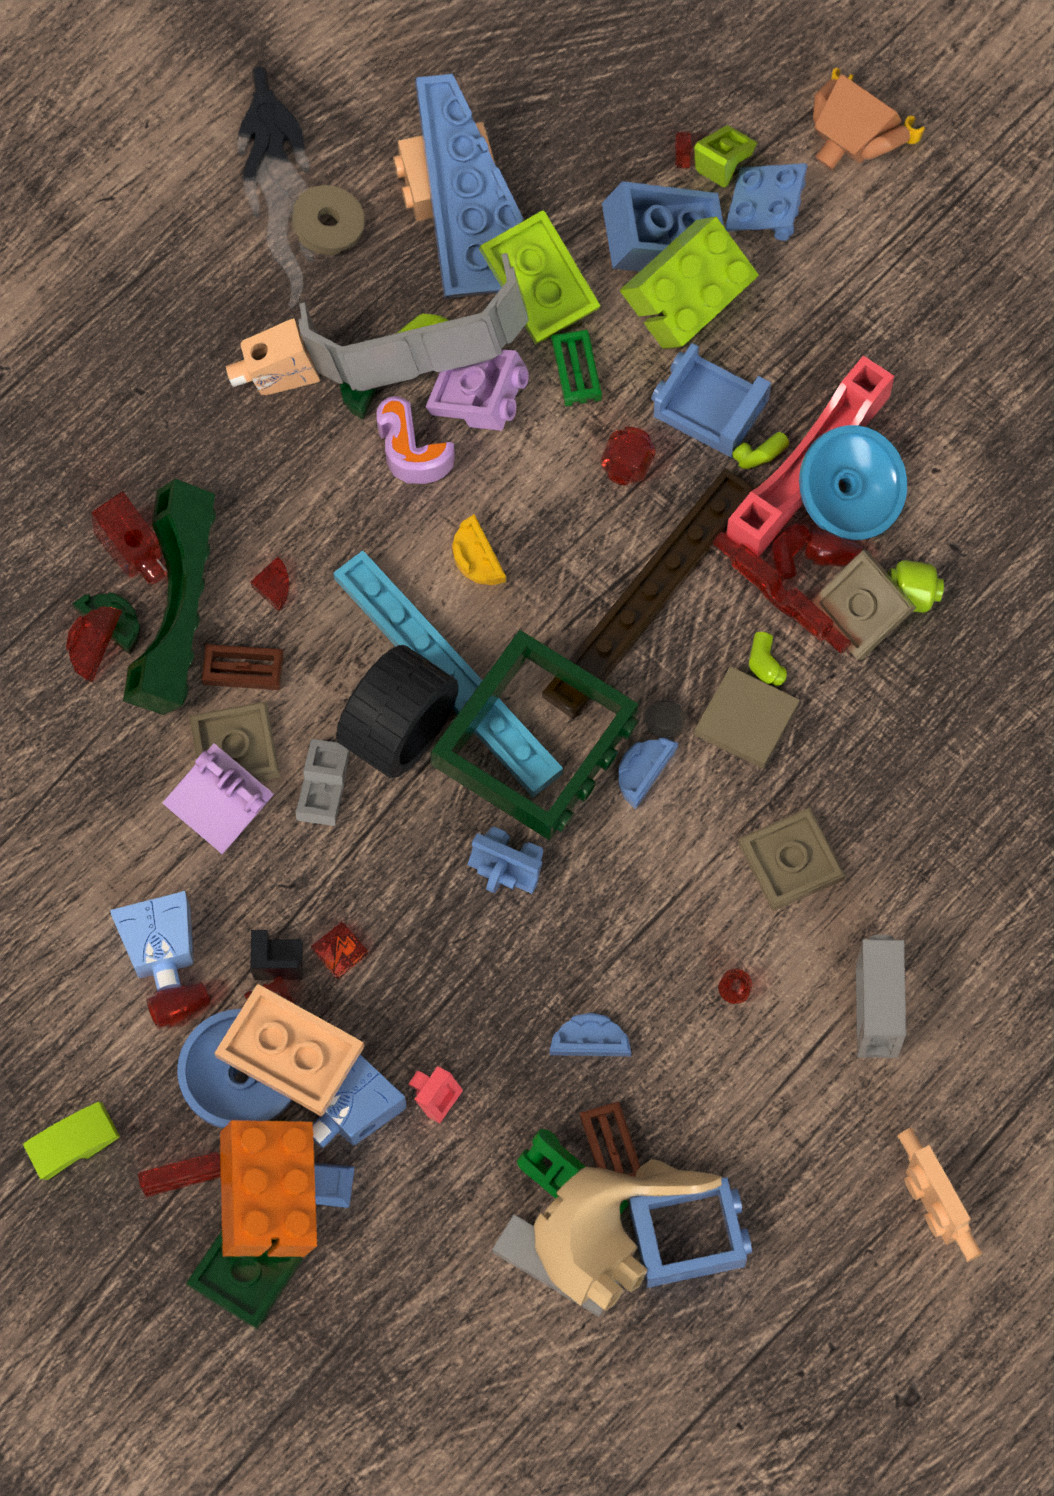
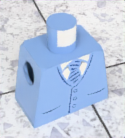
M183 891L110 910L138 978L154 975L158 993H169L178 990L181 987L177 969L191 966L194 963L191 908L186 892Z

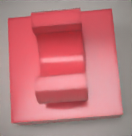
M437 1066L430 1077L417 1071L409 1082V1086L417 1090L415 1092L417 1096L414 1100L427 1117L438 1123L442 1122L463 1091L452 1074Z

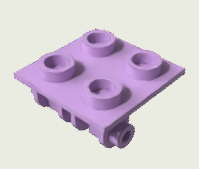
M213 743L207 752L204 751L197 758L194 767L162 804L223 855L274 794Z

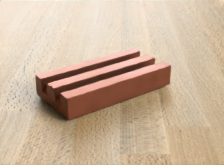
M206 644L202 684L280 690V677L282 676V662L284 659L283 649ZM213 657L273 661V665L250 664L249 662L213 661ZM211 671H216V672H230V673H245V674H260V675H272V677H270V676H255V675H240V674H226V673H211Z
M620 1102L581 1112L580 1119L596 1168L607 1169L591 1119L598 1118L614 1171L625 1174L606 1117L607 1114L613 1113L632 1173L627 1175L636 1177L640 1164Z

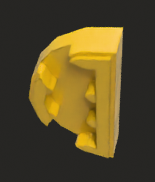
M475 514L462 521L459 530L454 536L452 553L455 565L465 577L476 583L496 585L506 582V575Z

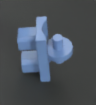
M494 826L484 836L477 833L472 841L473 847L468 866L477 869V874L489 879L486 890L495 894L502 884L511 889L517 887L533 894L537 887L542 867L543 848L530 842L524 843L520 852L508 847L510 836L507 832Z

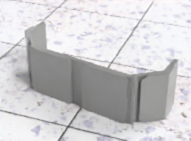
M502 254L507 282L482 313L342 347L319 335L305 302L300 303L301 318L298 319L300 334L316 371L339 384H343V382L349 384L352 390L364 391L414 379L422 373L430 371L443 372L492 360L497 355H501L505 344L511 343L529 321L524 297L514 266L511 267L508 254Z

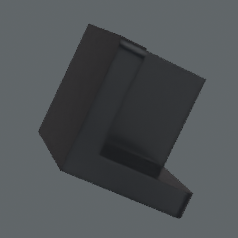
M251 930L250 969L254 980H302L303 943L300 939H270L268 930Z

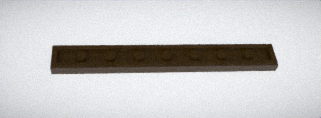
M724 468L575 651L569 661L604 682L726 531L728 519L755 487ZM556 676L542 692L543 699L572 719L576 717L590 699Z

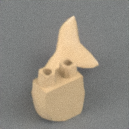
M654 1159L642 1165L638 1169L636 1177L603 1168L585 1167L556 1193L559 1197L549 1205L544 1214L540 1213L535 1221L536 1253L549 1278L562 1292L579 1305L591 1299L604 1311H607L619 1300L624 1290L615 1280L629 1292H632L642 1284L648 1271L633 1257L637 1246L623 1229L620 1220L621 1202L632 1196L662 1197L702 1193L721 1186L722 1177L703 1172L677 1170L666 1163Z

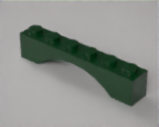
M178 479L172 480L157 490L151 523L160 542L168 571L166 610L162 624L153 642L140 657L128 665L123 702L162 715L182 706L188 695L189 687L186 681L188 668L194 658V649L192 648L193 635L200 619L197 609L199 597L205 587L203 570L210 553L208 538L210 527L216 516V511L213 508L215 493Z

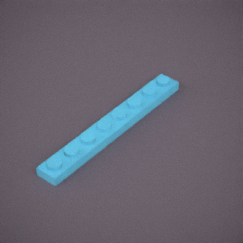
M362 550L333 573L334 580L395 647L398 645L408 646L458 681L459 691L453 710L458 715L480 685L482 679ZM498 698L474 733L534 798L563 774V767Z

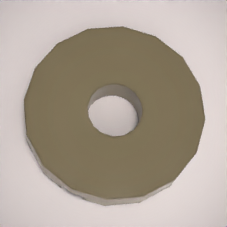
M321 185L311 187L300 194L293 206L291 226L304 247L317 254L332 256L356 246L364 230L365 215L361 204L351 193L340 187ZM330 215L336 219L337 224L325 226L319 221L318 217Z

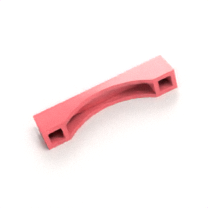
M863 355L840 383L826 408L797 448L766 481L749 493L730 516L726 539L757 560L803 504L799 487V474L803 458L809 447L818 437L832 429L847 425L866 427L890 398L894 375Z

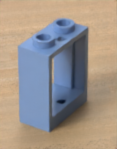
M727 1177L722 1178L721 1186L702 1193L629 1198V1211L641 1264L648 1270L645 1276L647 1288L745 1267L746 1254L752 1253L751 1241L747 1228L740 1229L736 1214L742 1213L741 1200L738 1189H730ZM719 1196L732 1251L662 1266L649 1210Z

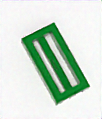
M588 329L551 335L565 407L572 406V402L579 401L580 404H585L588 399H594V402L602 401V392ZM577 340L582 341L592 389L585 390L575 345ZM567 342L577 389L574 392H571L561 346V343Z

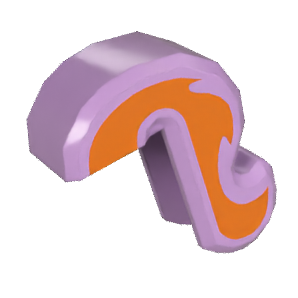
M392 396L380 403L377 408L378 434L381 438L385 439L386 462L393 476L405 483L416 484L431 483L445 477L454 465V443L430 444L416 448L410 402L404 398Z

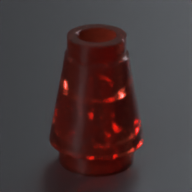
M812 529L806 545L805 559L812 560L813 565L846 567L864 550V546L837 536L825 529H821V531Z
M202 982L195 985L191 984L155 991L154 996L146 999L150 1016L157 1029L165 1026L170 1029L200 1011L203 1007L210 1005L207 990Z

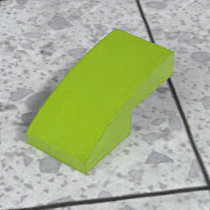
M96 1102L43 1130L23 1143V1146L39 1178L49 1180L80 1158L89 1159L120 1138V1135L103 1102Z

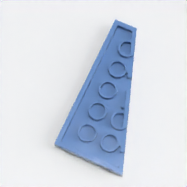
M454 75L416 77V94L444 299L498 293L501 286L479 251V247L523 222V217L499 168L496 167L489 153V147L472 118V112Z

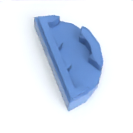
M666 738L647 740L642 743L637 742L624 753L618 768L619 788L624 799L635 809L639 806L678 749L677 742Z
M595 1013L575 1015L570 1021L560 1027L552 1038L550 1055L631 1057V1049L626 1033L624 1034L620 1026L612 1022L609 1017Z

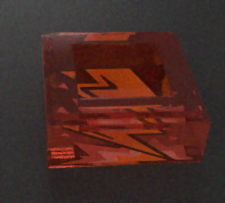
M340 922L311 946L314 954L336 979H339L368 955L367 949L343 922Z

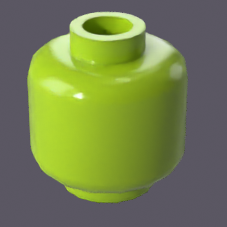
M902 560L897 563L895 568H889V576L917 607L913 612L926 613L932 608L934 601H941L944 580L938 578L937 570L933 564Z

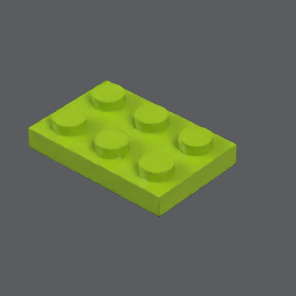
M544 210L480 245L479 251L501 288L507 282L502 254H508L511 267L514 266L526 305L529 321L524 327L535 345L600 308L599 302Z

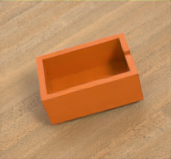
M231 1120L220 1132L223 1256H261L268 1250V1256L305 1257L317 1247L313 1122Z

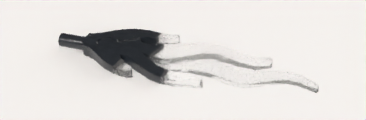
M256 67L252 70L255 93H253L251 105L240 125L237 140L238 152L242 156L245 155L249 145L255 140L244 167L243 183L245 195L256 218L260 215L259 201L256 193L258 185L266 197L269 210L267 247L290 280L291 294L289 307L293 310L297 307L303 292V274L288 242V222L296 200L308 188L288 160L283 149L284 143L288 142L292 147L296 163L303 172H310V164L305 155L303 133L298 121L276 98L273 90L269 89L266 68ZM299 241L300 251L307 261L312 262L314 260L313 252L304 247Z

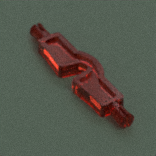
M724 532L716 537L713 545L731 559V565L753 583L778 610L788 617L795 619L820 642L826 640L840 654L848 649L851 640H848L834 628L833 620L813 604L800 590L795 588L787 592L781 584L779 573L743 543L740 546L737 545Z

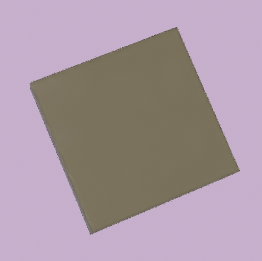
M862 550L809 602L857 660H863L917 608L868 550Z
M730 666L697 724L694 735L764 769L797 710L800 700Z
M266 701L189 715L196 759L204 751L207 752L215 743L259 782L280 778Z
M810 808L738 839V845L772 912L845 879V874Z

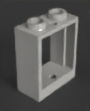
M873 935L869 937V940L863 939L857 957V1057L898 1058L906 1037L904 940H894V937L890 935Z

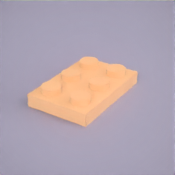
M257 984L214 1054L221 1061L314 1113L323 1116L364 1049V1042Z

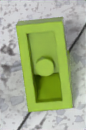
M726 125L696 143L694 148L696 171L726 188L737 164L753 154L758 142Z

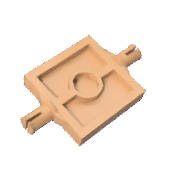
M909 1128L897 1136L909 1155L908 1160L910 1164L906 1170L908 1175L905 1178L906 1186L915 1200L921 1199L928 1211L925 1214V1219L935 1237L941 1236L946 1245L956 1240L966 1261L970 1262L983 1254L970 1233L972 1231L969 1227L971 1218L930 1145L923 1148L913 1131L914 1129Z

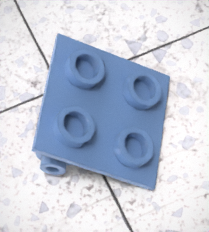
M807 163L741 167L725 229L727 231L772 229L776 239L788 240L795 230L793 225L795 217L799 213L798 207L801 205V191L806 184L804 179L808 166Z

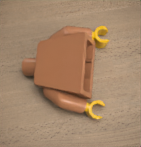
M839 68L833 69L831 79L815 94L813 109L814 128L818 135L826 141L815 158L830 170L834 169L844 154L857 163H861L865 159L871 160L888 153L905 143H918L924 133V126L920 129L912 128L916 119L912 115L906 118L903 126L900 125L902 121L895 110L853 82V74H850L848 78L842 74L840 75L841 70Z

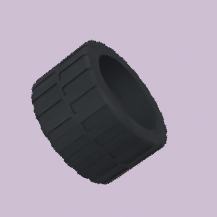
M398 645L393 647L371 666L349 697L337 724L336 739L340 745L388 778L399 777L418 762L439 735L455 705L459 691L458 681L408 646Z

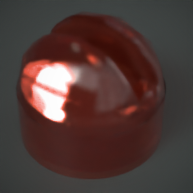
M730 969L723 974L719 982V994L729 1003H743L751 993L752 979L749 973L742 969ZM734 979L741 981L738 991L731 989Z

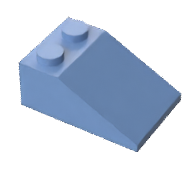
M622 181L602 202L613 269L641 271L696 220L717 216L724 226L718 193Z

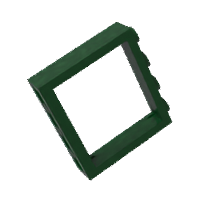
M519 629L432 749L431 766L550 841L557 830L562 832L566 826H569L575 814L571 810L580 799L585 802L597 783L593 778L600 768L606 771L611 766L618 754L615 747L622 738L628 740L632 736L634 728L639 723V720L636 718L638 703ZM526 659H529L616 714L548 812L458 755Z

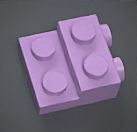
M502 349V354L497 355L492 360L440 372L426 408L434 416L464 419L469 427L502 431L506 420L511 421L515 417L516 402L514 399L518 389H524L528 384V369L517 351Z

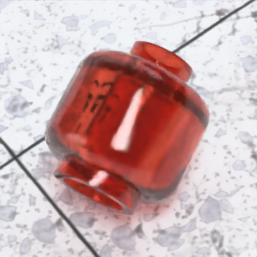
M627 426L610 435L600 463L612 482L626 486L629 483H637L645 479L656 450L651 442V437L645 431Z

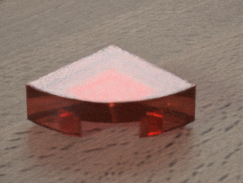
M677 132L675 134V166L677 168H690L691 132Z
M277 556L250 582L251 587L279 611L288 598L290 581L286 566Z

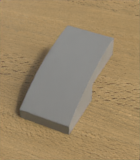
M311 739L303 770L304 781L296 809L297 821L335 826L350 752L339 743Z

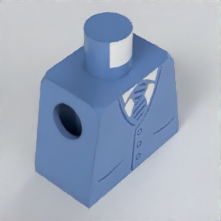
M359 1055L324 1115L320 1116L313 1123L314 1142L319 1147L324 1148L340 1133L350 1144H358L407 1107L405 1096L366 1059Z

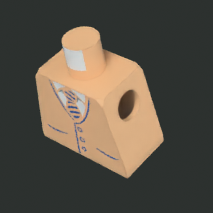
M294 318L241 342V349L244 360L226 366V371L233 387L253 381L260 394L265 396L320 382L319 374L315 369L301 337L300 328Z

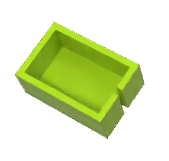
M717 216L694 221L619 291L639 317L656 315L660 312L664 314V316L648 318L643 323L662 349L683 347L751 284L759 274Z

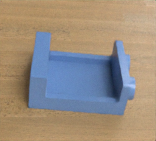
M691 343L685 353L680 351L675 357L670 369L672 374L666 382L661 380L656 386L651 398L654 401V417L732 458V452L741 445L768 403L771 382L758 376L754 383L751 384L701 358L698 355L699 346Z

